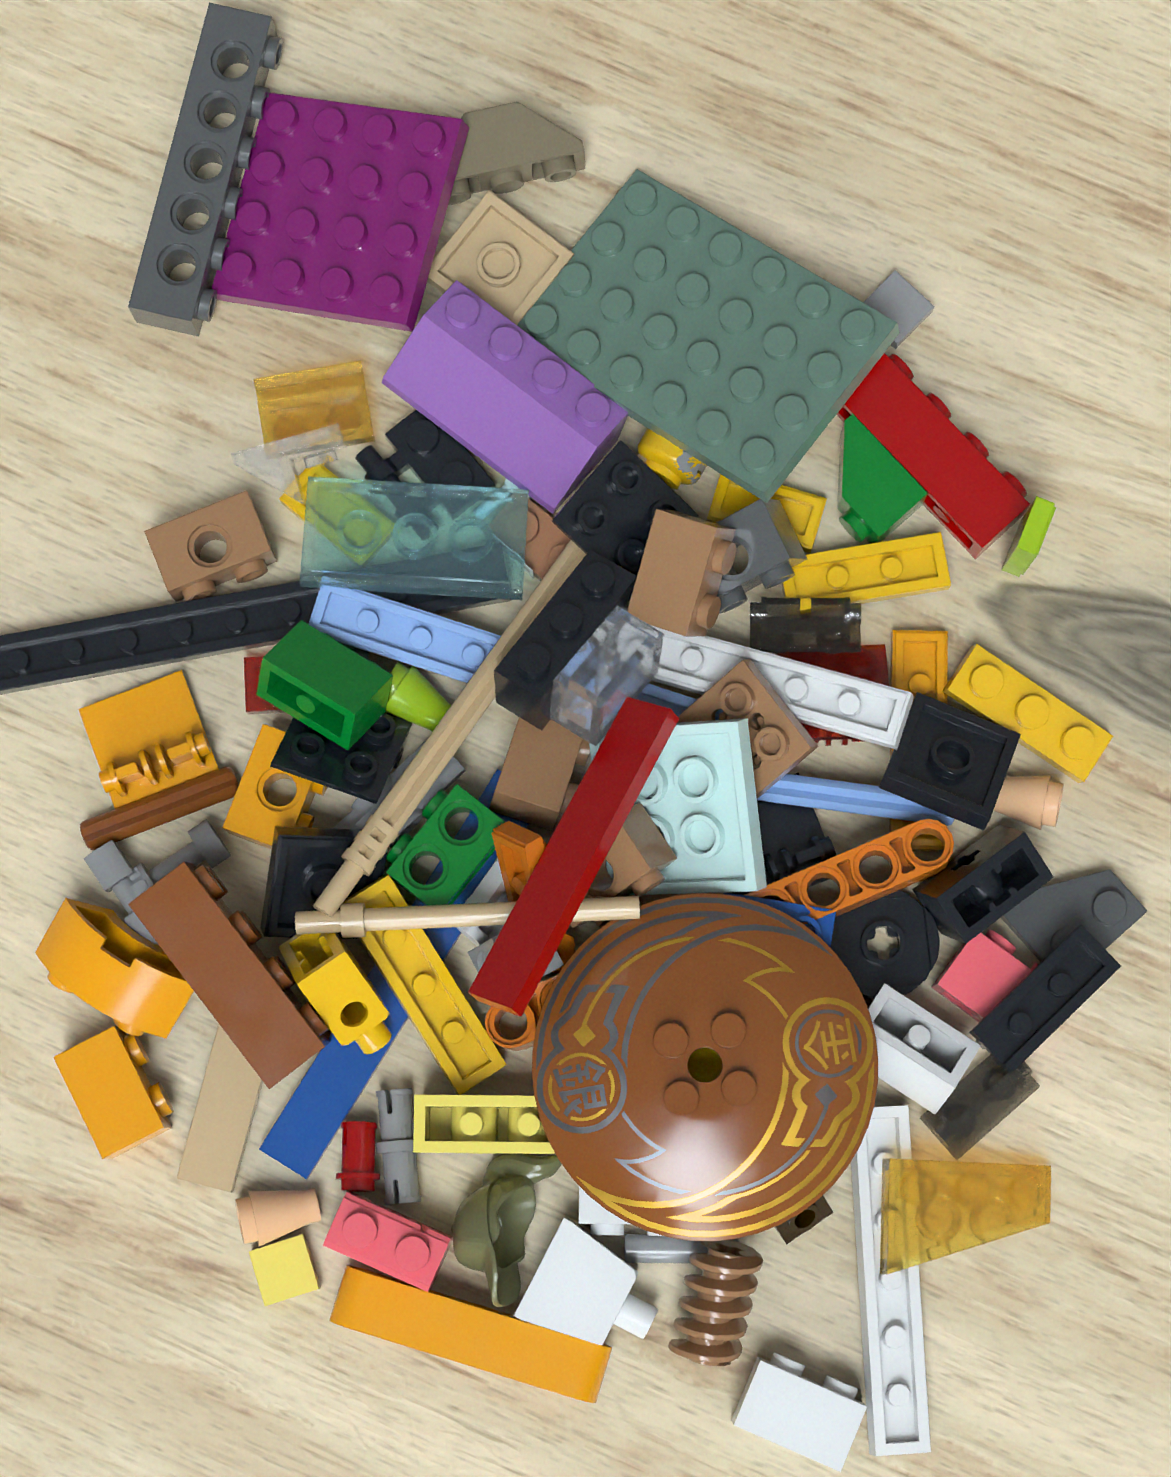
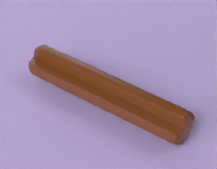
M231 767L215 770L82 821L80 824L81 835L90 850H96L111 840L115 842L124 840L233 798L239 786L237 776Z

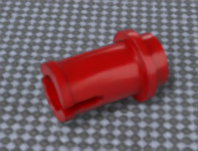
M366 1121L341 1122V1128L343 1129L341 1173H336V1180H341V1191L373 1192L375 1191V1181L380 1180V1174L375 1173L377 1123Z

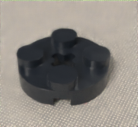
M898 890L835 917L830 948L849 970L862 995L874 1000L884 983L902 995H907L925 981L938 959L940 940L936 922L929 911L922 907L917 900L910 897L909 894ZM885 928L887 937L897 938L898 948L889 950V959H879L877 951L868 950L867 940L875 938V929Z

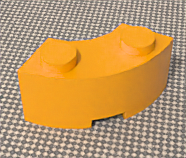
M65 898L35 951L40 961L49 971L47 978L51 984L62 991L75 994L87 1004L113 1018L115 1025L119 1029L133 1036H142L146 1032L167 1038L194 992L162 948L140 936L127 926L112 909Z

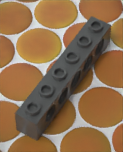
M209 2L128 305L137 323L199 337L203 321L210 322L213 317L217 301V291L211 289L216 270L222 271L224 251L230 245V239L225 238L229 220H236L238 198L243 195V188H238L243 169H250L251 149L256 146L257 142L256 138L252 137L256 119L263 120L264 101L266 97H269L270 89L265 87L269 69L277 70L282 55L283 39L277 36L272 16ZM241 63L248 66L247 71L238 78H228L223 75L224 71L233 64ZM221 113H230L236 116L228 127L218 129L210 126L212 119ZM207 163L222 165L220 173L214 178L201 179L196 176L198 170ZM194 213H204L209 216L207 223L200 229L188 230L183 227L185 220ZM189 263L196 266L193 275L187 280L174 281L170 279V273L177 265Z

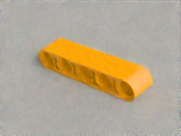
M350 1265L345 1267L329 1319L330 1322L358 1332L589 1403H596L612 1351V1347L606 1344H594L520 1320L514 1315L434 1290L427 1292L404 1281Z

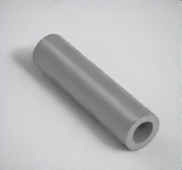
M625 1234L626 1263H690L688 1260L691 1253H707L708 1248L702 1245L700 1241H689L665 1236H648L647 1234Z

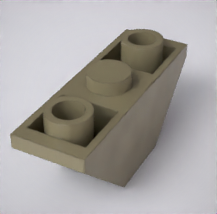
M518 101L466 112L461 119L467 124L469 130L448 205L462 203L470 199L473 193L491 189L494 193L498 194L513 192L523 187L524 182L545 178L547 182H560L570 179L576 175V171L585 169L583 142Z

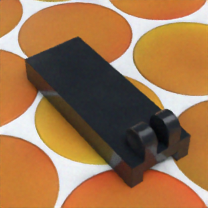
M1080 925L969 1033L976 1039L975 1042L981 1045L982 1049H986L992 1055L991 1058L998 1066L1001 1065L1008 1073H1012L1095 993L1121 965Z

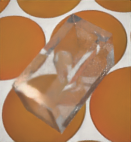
M617 606L553 680L549 718L592 745L597 746L610 729L626 697L636 699L658 673L664 633Z

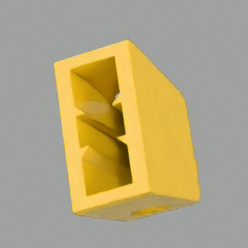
M338 933L296 934L279 946L296 984L342 1046L349 1045L355 1040L364 1054H372L383 1048L390 1041L392 1034L383 1022L390 1013L376 988Z

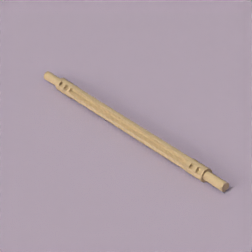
M637 453V456L645 463L647 459ZM572 540L563 549L375 813L370 815L362 831H359L353 839L352 845L342 854L341 857L344 863L314 903L313 907L316 910L332 918L363 874L370 876L378 860H381L385 855L388 846L395 841L399 835L398 832L496 697L495 668L586 556Z

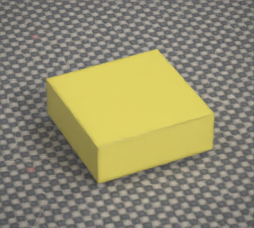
M305 1234L249 1251L264 1306L321 1288Z

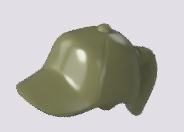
M505 1154L498 1156L489 1163L483 1179V1186L469 1195L457 1210L451 1227L455 1257L463 1266L485 1272L491 1300L496 1307L508 1306L515 1302L519 1296L521 1280L518 1262H521L525 1257L524 1237L535 1213L536 1197L534 1184L553 1176L562 1164L556 1155L540 1157L529 1154Z

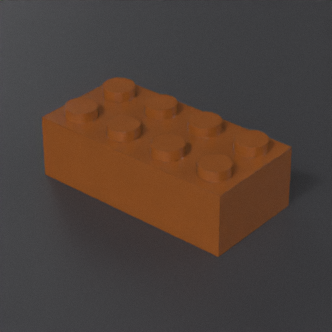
M182 862L128 905L268 1089H271L331 1042L324 1034L329 1028L310 1002L302 1005L292 992L290 987L296 982L283 961L277 955L267 959L256 945V942L263 936L243 910L241 912L237 910L232 913L221 899L228 893V890L209 866L205 867L203 864L198 868L193 863Z

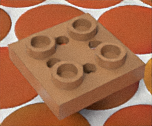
M751 659L739 662L678 716L679 720L677 723L716 720V712L722 709L724 712L719 714L718 720L748 718L752 759L756 757L754 764H760L759 768H753L757 799L819 747ZM756 713H759V714L762 715V716H759V717H756V718L753 717Z

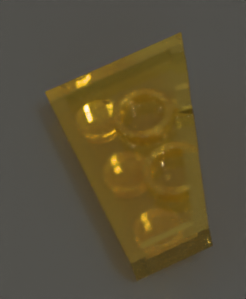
M882 1159L880 1274H891L1049 1224L1051 1212V1166Z

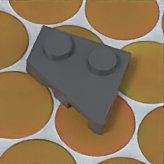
M1109 869L1041 887L1003 915L1001 919L1035 957L1042 962L1080 925L1106 949L1148 911Z

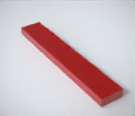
M626 697L468 991L477 1001L520 1017L523 1015L679 720V717L671 708Z

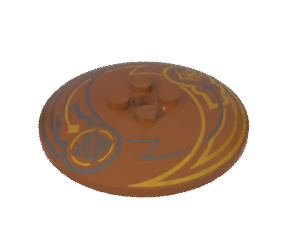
M712 893L676 895L639 906L640 919L611 920L593 933L566 962L549 990L537 1023L532 1051L534 1097L540 1121L557 1158L572 1179L604 1209L625 1222L665 1237L689 1241H721L758 1234L797 1216L819 1200L843 1174L862 1143L872 1116L878 1085V1052L869 1010L854 978L837 954L808 927L780 910L743 897ZM698 1049H711L721 1058V1073L711 1082H699L688 1071L689 1057Z

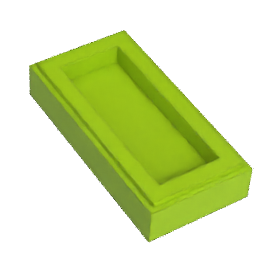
M1036 496L1020 521L1002 571L1018 577L1021 574L1024 575L1039 554L1056 507H1054L1055 503Z

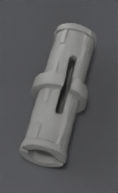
M412 1088L376 1091L381 1142L376 1143V1154H382L385 1205L421 1202L416 1153L413 1152Z

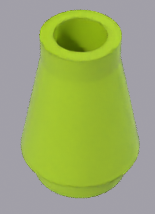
M398 661L390 672L393 675L386 712L433 732L451 707V704L413 665L409 669Z

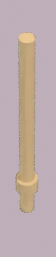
M639 896L584 898L572 922L640 919ZM516 902L366 908L365 903H345L341 905L332 918L318 910L296 911L295 929L296 934L341 932L342 938L366 937L367 931L504 925Z

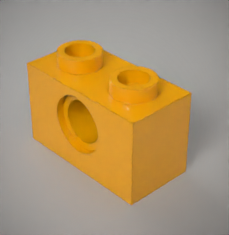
M263 724L222 828L231 835L272 850L275 826L313 827L315 817L308 814L315 793L323 796L328 787L270 767L286 732ZM280 779L294 781L296 784V795L289 804L285 806L270 804L268 792L274 782Z

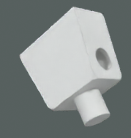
M564 1217L514 1316L541 1327L594 1344L603 1345L613 1324L644 1339L657 1314L658 1308L629 1293L639 1273L635 1268L626 1263L575 1222Z

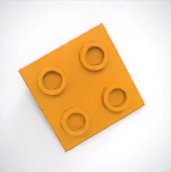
M182 670L78 709L101 772H98L100 781L105 792H109L115 809L219 769Z

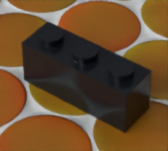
M590 549L495 668L496 703L542 731L630 619L626 617L637 576Z

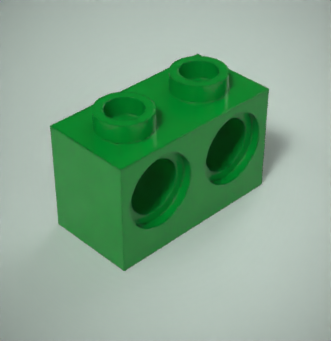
M458 784L455 785L449 794L443 789L437 792L421 814L427 819L426 823L414 838L410 834L405 833L386 857L392 863L386 873L425 906L455 903L495 853L492 832H494V828L505 823V821ZM467 812L478 820V829L467 840H455L447 833V823L453 815ZM423 856H434L443 864L441 877L429 885L419 884L412 877L414 863Z

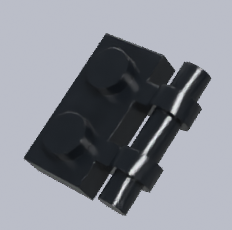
M417 410L385 433L386 440L396 453L389 458L383 459L376 449L369 445L355 457L367 473L364 477L367 483L375 492L382 491L397 510L394 515L405 529L411 527L422 542L429 540L439 530V527L428 515L438 506H441L454 522L496 489L495 483L469 451ZM409 468L426 488L423 493L415 497L398 478Z

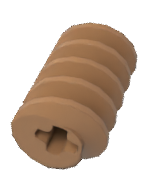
M733 1240L700 1241L702 1245L708 1248L707 1253H691L688 1261L702 1269L703 1272L702 1274L686 1275L683 1281L686 1286L698 1292L697 1296H682L678 1302L681 1308L693 1313L692 1318H676L673 1324L676 1330L687 1335V1339H672L669 1342L668 1348L675 1354L695 1363L708 1366H727L731 1364V1361L738 1359L742 1353L743 1347L739 1338L745 1335L748 1327L743 1317L749 1315L752 1310L753 1303L748 1295L754 1293L757 1289L758 1281L753 1273L760 1271L763 1258L754 1248Z

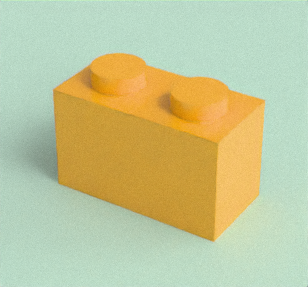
M113 1026L53 1057L102 1159H113L172 1128L167 1118V1115L174 1112L172 1104L159 1082L151 1086L142 1065L149 1062V1059L138 1036L126 1035L117 1026Z

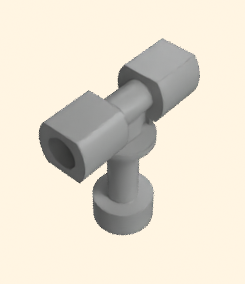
M207 819L188 831L193 842L149 871L143 863L132 867L117 843L113 840L105 843L84 858L106 892L113 890L129 914L124 918L126 924L140 936L154 944L159 945L128 904L182 862L193 863L197 866L206 860L211 868H214L231 856L227 847Z

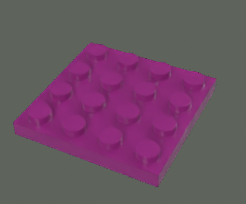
M269 93V97L265 98L263 105V120L259 119L254 138H256L257 142L256 146L251 149L250 169H245L240 188H243V195L238 198L236 220L231 219L226 238L230 239V245L224 251L222 271L216 270L211 289L217 291V299L413 332L469 127L463 119Z

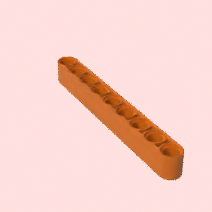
M919 820L767 885L766 888L752 891L745 895L805 905L810 911V914L807 916L815 920L836 912L835 917L936 875L945 869L953 853L954 841L952 833L946 825L938 820ZM931 834L942 842L944 852L941 857L934 861H922L912 852L911 844L919 835ZM871 856L883 857L891 865L892 874L883 883H869L863 879L859 871L863 860ZM829 878L836 882L840 888V896L836 902L828 906H819L810 900L807 894L808 888L816 879ZM810 906L820 907V908H826V909H832V910H829V911H819V910H815V909L811 908ZM558 975L539 982L524 1011L528 1022L527 1029L517 1039L508 1040L502 1036L499 1024L506 1011L491 1006L485 1019L486 1032L491 1040L497 1045L512 1051L533 1047L542 1006Z

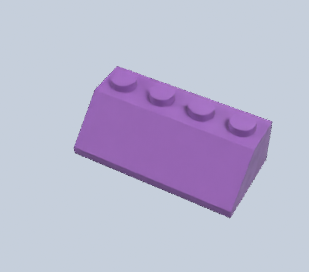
M458 280L422 316L382 379L383 385L552 514L616 444L628 416L626 410L597 390L590 380Z

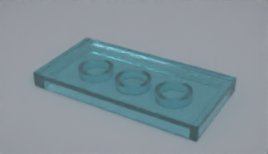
M308 476L300 586L522 600L529 490Z

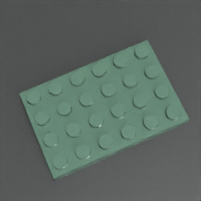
M636 169L571 250L574 253L572 259L560 271L559 275L517 325L590 380L597 390L626 410L629 417L669 440L675 446L768 503L900 333L896 321Z

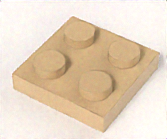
M488 191L434 257L427 282L444 294L458 280L502 315L518 325L529 309L532 308L559 275L560 271L572 259L574 253L491 191Z

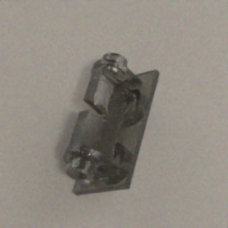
M761 596V602H750V648L776 654L785 652H825L828 654L861 652V602H850V597L811 598V613L800 614V598H767V596Z
M990 1054L958 1083L936 1114L927 1110L919 1117L956 1161L1040 1087L1031 1076L1033 1072L1025 1061L1014 1072L1008 1073L1001 1065L998 1066Z

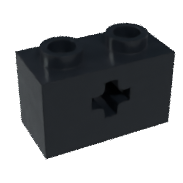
M997 825L953 858L945 869L925 879L912 890L922 906L933 916L939 932L942 935L966 944L1054 878V876L1024 831Z

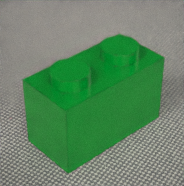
M301 620L262 658L256 695L344 749L349 750L386 712L393 675L382 669L375 662L365 659L340 644L330 635L320 632Z

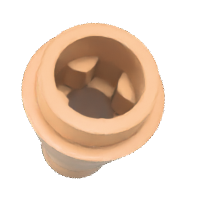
M1051 775L1006 776L993 811L1041 830L1042 825L1056 827L1064 783L1051 781Z
M315 1188L306 1190L248 1191V1197L235 1199L244 1244L257 1241L260 1247L310 1223L321 1221Z

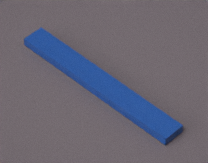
M498 769L478 799L488 809L501 773ZM495 813L505 822L511 821L526 829L530 825L529 823ZM472 814L468 815L454 837L455 840H467L476 833L478 820ZM496 851L454 904H464L473 894L497 858ZM439 861L425 885L432 884L441 877L443 872L441 861ZM418 899L412 904V906H425ZM456 927L423 929L443 962L462 934ZM376 964L367 977L376 988L390 1013L383 1021L392 1034L390 1041L377 1052L364 1054L355 1040L349 1045L342 1046L333 1033H331L328 1038L331 1042L321 1049L259 1150L305 1179H308L340 1129L341 1122H344L409 1018Z

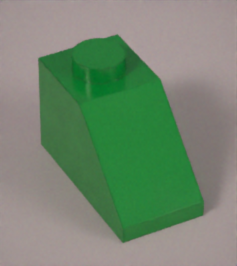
M852 414L844 421L840 434L837 509L842 513V516L839 517V521L844 529L858 542H862L864 539L870 544L882 542L923 505L928 493L857 417Z

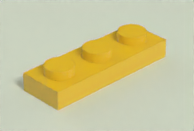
M941 532L806 554L807 560L792 567L795 575L781 583L787 616L949 590L951 586Z
M978 644L971 646L942 691L979 717L1021 734L1018 741L1019 744L1077 783L1085 782L1113 738V735Z

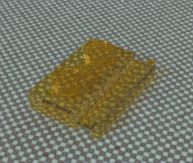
M361 360L253 379L258 400L257 404L265 453L268 460L375 441Z

